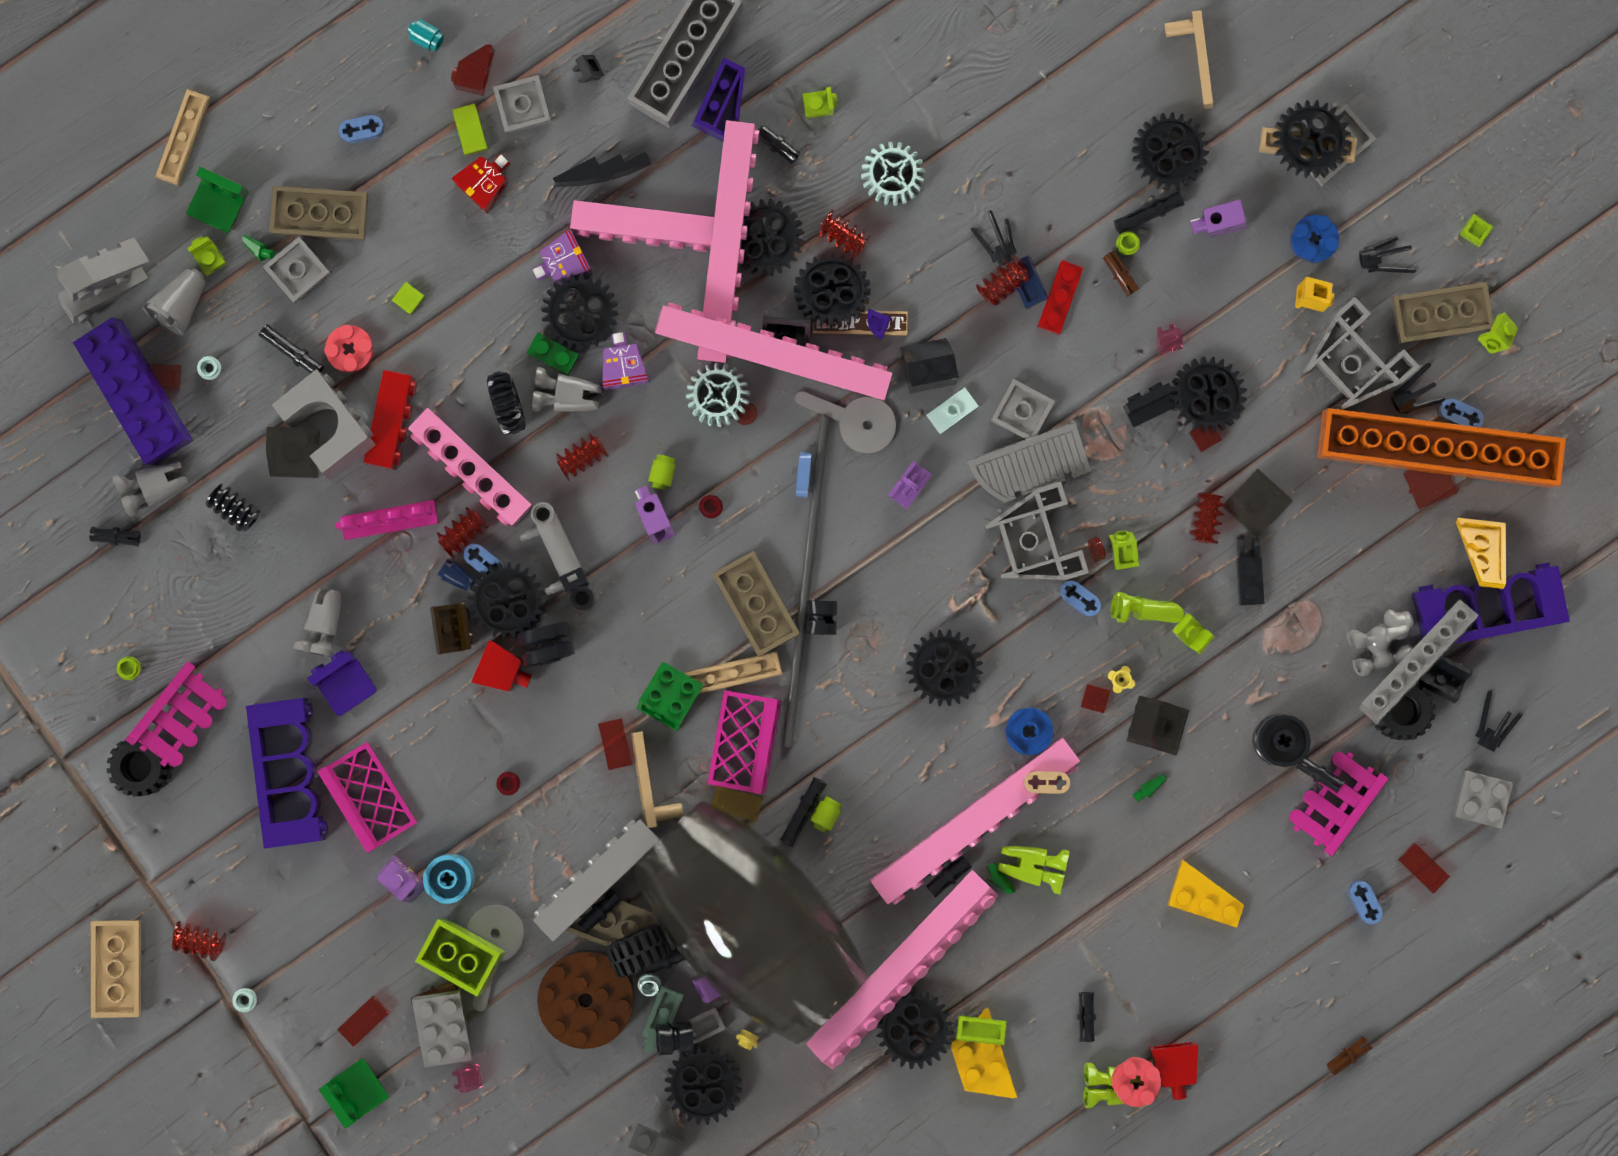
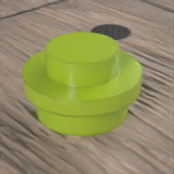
M1130 231L1121 233L1116 240L1118 251L1123 255L1136 253L1140 247L1139 237Z
M124 657L118 662L117 673L122 679L134 680L140 675L141 664L136 658Z

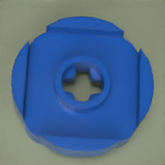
M1310 215L1301 219L1294 227L1290 238L1291 247L1296 256L1310 263H1320L1327 260L1339 245L1337 227L1324 215ZM1311 233L1320 236L1319 245L1309 242V238L1312 237Z
M1019 709L1007 721L1005 727L1006 739L1009 745L1018 753L1025 755L1039 754L1047 749L1052 741L1053 725L1050 718L1039 709ZM1026 725L1028 727L1032 725L1035 727L1033 731L1034 737H1025L1023 735L1025 732L1023 728Z

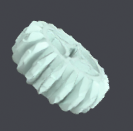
M888 142V149H885L884 145L880 144V152L873 148L871 150L873 157H865V161L869 164L862 165V170L866 171V173L861 174V179L868 180L863 183V187H872L868 191V195L872 196L877 193L875 201L879 202L881 197L885 198L884 205L886 206L889 203V199L893 200L894 206H897L899 198L903 204H906V195L914 199L915 195L912 190L920 192L921 187L918 184L924 183V178L918 175H923L925 169L917 168L923 164V161L921 159L914 161L918 153L915 151L911 155L908 154L911 149L910 146H907L905 150H901V142H898L897 148H893V143ZM899 157L903 159V161L901 160L898 163H891L890 161H888V159L885 160L884 158ZM877 163H879L884 175L876 183L873 170ZM909 165L912 170V180L907 185L902 173ZM887 170H891L892 172L898 171V178H895V176L887 178V176H889V171ZM892 184L897 186L898 188H901L902 190L887 191L883 189V187L885 188L886 186Z
M719 363L714 364V370H711L709 365H705L706 373L703 374L702 370L698 369L697 373L700 378L691 377L695 386L687 385V389L693 391V393L686 394L687 399L693 400L688 403V407L696 408L692 412L695 417L701 414L699 418L701 423L708 418L709 426H712L714 420H716L717 426L722 427V420L725 419L727 425H731L730 417L733 416L738 421L739 417L736 412L739 411L742 414L746 412L741 407V404L749 405L750 403L747 399L743 398L750 396V391L743 390L749 384L747 381L741 382L744 378L742 373L735 376L737 373V368L735 367L728 372V364H724L722 370H720ZM724 377L730 381L717 385L710 379ZM705 384L709 389V393L701 404L699 396L701 388ZM736 386L737 398L733 406H731L728 402V395L732 392V388ZM711 387H713L716 391H723L721 394L723 396L722 398L725 401V403H723L721 399L718 400L717 397L714 400L715 395ZM715 405H720L726 411L721 413H712L707 411L706 409L709 407L712 408Z

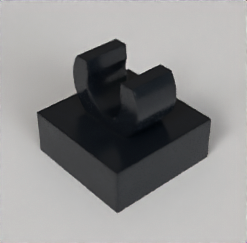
M581 55L575 60L577 65L573 67V72L581 71L583 75L578 80L579 83L599 80L605 76L595 55Z

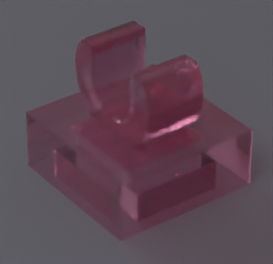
M1170 324V330L1162 331L1161 327L1157 328V348L1160 355L1183 349V334L1180 327L1175 328L1173 324Z
M478 1063L469 1064L452 1072V1076L457 1075L458 1084L454 1085L455 1089H460V1093L470 1092L483 1087Z

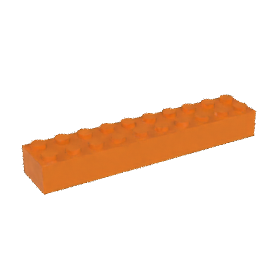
M1327 408L1322 411L1317 458L1555 488L1561 486L1566 438Z

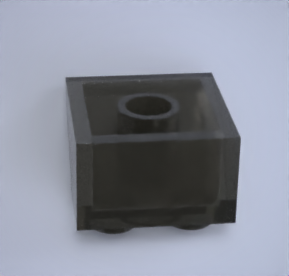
M267 427L266 455L270 477L318 478V467L310 455L319 449L320 431L315 428Z
M1257 468L1249 474L1221 506L1255 537H1258L1280 516L1293 500Z
M1139 695L1128 731L1127 742L1177 756L1189 710Z

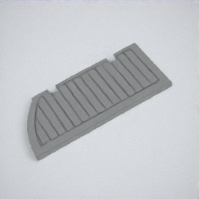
M1075 422L966 461L978 483L988 493L1001 500L1003 504L1016 499L1014 492L1021 490L1022 496H1026L1038 488L1060 481L1061 483L1065 482L1064 474L1071 473L1072 478H1076L1091 472Z

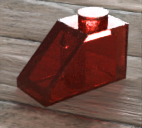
M486 44L458 62L457 68H453L451 81L456 90L484 96L495 52L492 45Z

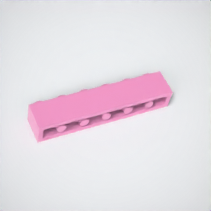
M574 200L570 229L572 233H576L575 236L581 238H589L590 235L599 236V239L605 241L621 238L622 242L636 244L638 240L646 241V245L660 246V243L669 244V247L673 249H683V246L693 247L694 251L707 252V249H711L714 217Z

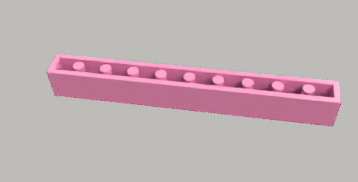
M726 120L703 312L705 313V318L714 320L715 316L728 319V325L736 327V321L732 320L733 311L738 310L739 297H735L736 287L740 288L742 273H738V266L744 262L745 250L741 249V242L746 240L748 226L744 225V217L749 216L751 202L746 201L747 193L752 192L754 178H749L750 168L755 169L756 154H752L753 144L758 145L759 130H755L756 126L752 123ZM700 346L698 348L697 359L727 363V358L732 359L731 355Z
M669 302L668 306L662 305L655 334L885 400L892 373L887 371V366L874 363L873 367L864 365V359L851 356V360L841 358L843 353L830 349L828 354L819 351V346L806 343L805 347L796 345V339L786 336L779 340L773 338L774 333L762 329L760 333L750 331L751 326L737 323V327L728 325V319L718 316L711 320L705 318L704 312L694 309L691 310V313L681 311V305Z
M1063 738L1058 739L870 879L871 883L887 904L891 902L894 905L905 898L904 892L912 888L915 890L925 882L923 878L931 873L934 876L944 868L942 864L948 859L953 862L963 854L961 850L967 845L973 847L982 840L981 835L987 830L989 833H992L1001 826L999 821L1006 816L1009 819L1021 811L1019 807L1027 802L1029 805L1040 797L1038 793L1029 792L1024 786V778L1029 772H1063L1068 776L1078 768L1076 764L1080 760ZM1034 775L1033 779L1028 781V784L1032 785L1033 789H1037V785H1045V780H1039L1037 775ZM1049 780V785L1059 783L1058 780Z
M972 870L819 1029L806 1045L822 1063L832 1070L844 1061L845 1056L861 1043V1040L869 1031L876 1028L878 1022L894 1009L895 1004L911 991L912 986L928 973L930 967L936 961L943 958L945 952L952 944L960 940L962 934L977 922L978 917L994 904L995 899L999 895Z

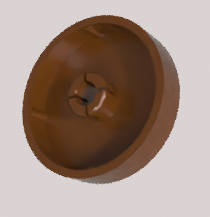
M592 950L576 951L556 961L544 975L537 996L539 1015L548 1032L561 1043L579 1049L597 1048L614 1040L628 1024L635 1003L634 987L630 976L617 977L607 954ZM584 993L591 995L592 1004L582 1006L583 1003L580 1000V995Z

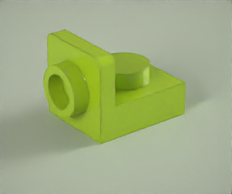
M826 87L825 91L802 94L806 119L834 115V108L838 107L836 93H831V87Z
M208 236L196 238L191 242L192 245L187 248L206 276L227 265L214 241Z
M1122 530L1109 535L1115 570L1139 566L1137 540L1134 534Z
M1188 613L1184 615L1183 619L1172 630L1186 646L1198 654H1201L1214 639V635L1203 628Z

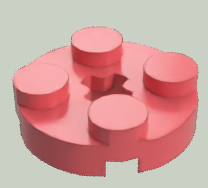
M342 325L335 329L329 335L324 349L330 364L344 373H353L365 369L370 364L374 352L371 337L363 329L350 325ZM353 343L355 353L345 355L344 346Z
M1130 1057L1114 1069L1111 1083L1116 1096L1123 1103L1132 1107H1142L1154 1102L1160 1091L1161 1078L1159 1070L1151 1062L1141 1057ZM1136 1076H1140L1142 1084L1134 1088L1130 1081L1135 1079Z

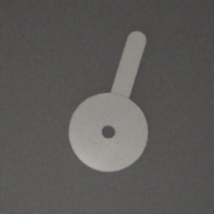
M803 391L798 392L795 396V402L799 406L839 421L842 439L856 452L864 454L879 452L887 447L894 437L896 430L894 413L880 399L862 397L852 401L843 408ZM870 421L872 428L869 430L864 429L863 423Z
M489 905L478 910L470 919L467 927L468 931L506 951L501 962L514 956L519 951L524 940V926L520 917L512 909L503 905ZM493 929L499 930L500 936L498 938L492 937L491 931ZM493 977L484 994L478 997L474 995L473 1008L476 1011L486 1009Z

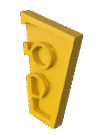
M1457 518L1456 525L1479 586L1504 589L1506 585V523Z
M1181 860L1167 905L1237 928L1244 904L1187 862Z

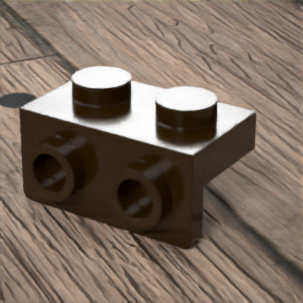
M460 602L431 607L437 655L470 650L473 644V635L468 628L470 614L468 608L465 607V603Z

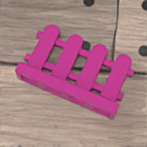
M435 500L341 516V520L335 523V527L343 531L344 540H352L439 524Z
M188 661L125 739L132 746L137 741L141 743L140 749L144 752L148 748L162 759L160 764L164 767L167 763L173 767L179 766L183 761L182 754L177 751L180 746L194 747L198 742L197 736L192 732L195 727L198 726L201 729L210 727L212 718L207 714L209 709L212 707L219 711L227 704L226 698L221 695L223 690L220 688L214 690L201 679L204 676L201 673H198L197 676L194 675L192 671L195 666ZM181 685L186 688L182 694L177 691ZM191 692L206 703L202 709L187 699ZM166 704L171 706L168 713L162 710ZM176 711L191 721L187 728L172 717ZM152 722L157 725L153 732L147 729ZM161 730H164L177 740L173 746H170L157 736Z
M1336 752L1333 754L1331 761L1337 767L1333 774L1339 776L1343 771L1357 781L1354 788L1352 789L1344 783L1342 787L1339 786V792L1335 793V791L1318 782L1323 786L1319 793L1309 790L1303 796L1304 802L1309 805L1305 813L1300 810H1293L1289 815L1290 821L1295 824L1293 830L1298 832L1301 829L1315 839L1313 844L1317 847L1320 844L1324 845L1326 848L1323 852L1330 857L1333 856L1388 780L1381 773L1377 777L1372 774L1374 769L1370 766L1366 770L1353 761L1352 757L1354 755L1350 752L1347 755L1342 752ZM1362 786L1368 789L1364 796L1358 793ZM1328 790L1344 801L1339 808L1323 798ZM1348 805L1354 808L1349 816L1344 813ZM1314 810L1330 820L1325 828L1309 817ZM1334 824L1340 828L1335 835L1330 832Z

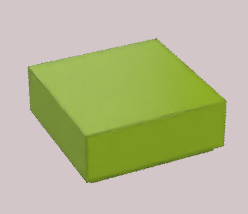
M1473 214L1459 235L1479 248L1493 229V226L1476 214Z
M405 282L392 301L412 315L425 296Z

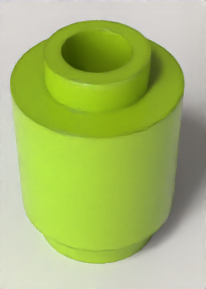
M657 454L656 460L653 459L648 482L652 483V488L665 491L666 487H671L676 469L674 458Z
M825 796L823 801L820 800L811 818V821L814 822L812 827L823 833L827 829L832 831L842 812L840 810L842 804Z

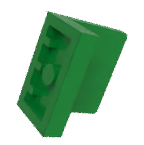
M199 167L196 176L201 179V182L186 214L225 233H230L249 191L231 180Z
M662 662L639 699L636 709L678 732L703 684Z
M363 1058L318 1089L345 1129L389 1098L388 1093Z

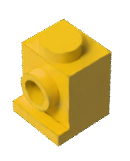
M1305 277L1297 286L1295 308L1305 307L1324 312L1328 307H1331L1334 301V293H1332L1333 283Z

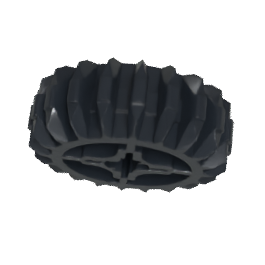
M505 370L488 375V392L502 432L508 435L525 430L524 412L511 374Z

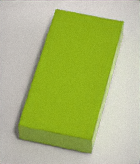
M471 104L453 109L464 155L469 156L487 151L488 148L476 105Z
M959 1016L956 1040L1004 1046L1007 1021Z

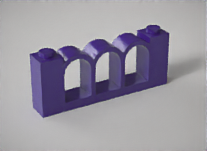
M1550 562L1535 565L1536 570L1528 571L1529 573H1516L1508 576L1504 589L1495 588L1500 596L1505 624L1483 628L1478 604V593L1483 586H1479L1478 582H1475L1470 588L1463 585H1453L1441 590V588L1434 589L1433 584L1418 587L1419 592L1412 593L1421 640L1445 616V599L1452 591L1460 592L1465 597L1468 607L1479 615L1472 624V630L1466 631L1454 644L1570 622L1559 566L1550 567ZM1521 578L1530 584L1538 618L1516 622L1511 598V586L1515 580Z
M299 698L246 706L264 849L326 840L325 835H328L327 822L323 821V816L316 817L321 805L319 795L314 789L308 787L316 777V766L310 756L304 754L312 744L311 730L304 723L310 722V717L313 716L311 702H308V698ZM282 725L298 727L303 736L299 749L292 753L267 756L263 728ZM286 758L302 760L307 768V776L300 785L271 789L268 761ZM301 791L310 798L311 810L306 817L297 820L275 822L272 794Z

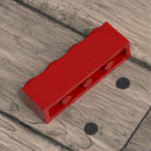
M383 370L370 429L373 433L371 439L376 445L365 453L363 463L395 470L396 465H400L402 459V452L399 451L401 442H405L407 436V429L404 428L406 419H410L412 413V405H409L411 396H415L417 390V382H414L415 378L413 376Z

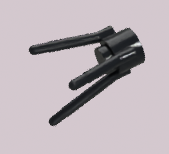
M989 210L988 214L1000 244L994 248L996 252L994 253L975 227H972L971 231L988 252L993 263L998 261L999 266H1003L1017 259L1015 255L1017 251L1014 246L1009 220H1004L1008 243H1005L992 210Z
M1394 236L1375 245L1364 247V250L1359 251L1361 268L1368 269V273L1376 271L1415 273V268L1378 266V264L1382 263L1381 257L1411 250L1412 246L1408 245L1381 252L1376 250L1397 241L1398 237Z
M1430 362L1422 367L1401 388L1393 392L1395 396L1391 397V401L1399 414L1405 412L1407 415L1414 410L1445 401L1444 397L1413 405L1416 403V397L1437 385L1435 382L1413 394L1410 390L1405 392L1408 387L1431 367Z
M1489 690L1485 699L1479 729L1475 736L1479 738L1477 744L1495 752L1496 748L1500 747L1502 741L1523 714L1519 712L1502 733L1501 731L1508 722L1511 712L1506 713L1496 731L1490 728L1484 731L1492 691Z

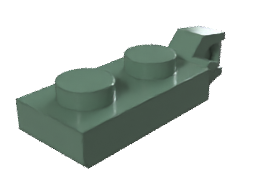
M661 984L643 1026L641 1034L645 1037L642 1045L643 1050L650 1053L653 1052L656 1045V1024L670 1023L672 1025L684 996L682 992Z

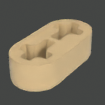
M1033 771L1025 776L1024 786L1032 793L1060 794L1069 789L1070 779L1063 772ZM1034 775H1037V779L1045 780V785H1037V789H1033V786L1028 784V781L1032 780ZM1057 776H1061V779L1065 780L1066 783L1061 785V789L1058 790L1056 785H1049V780H1057Z

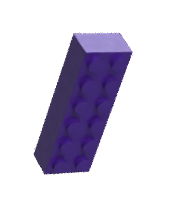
M111 317L73 342L145 465H156L194 441L123 320Z

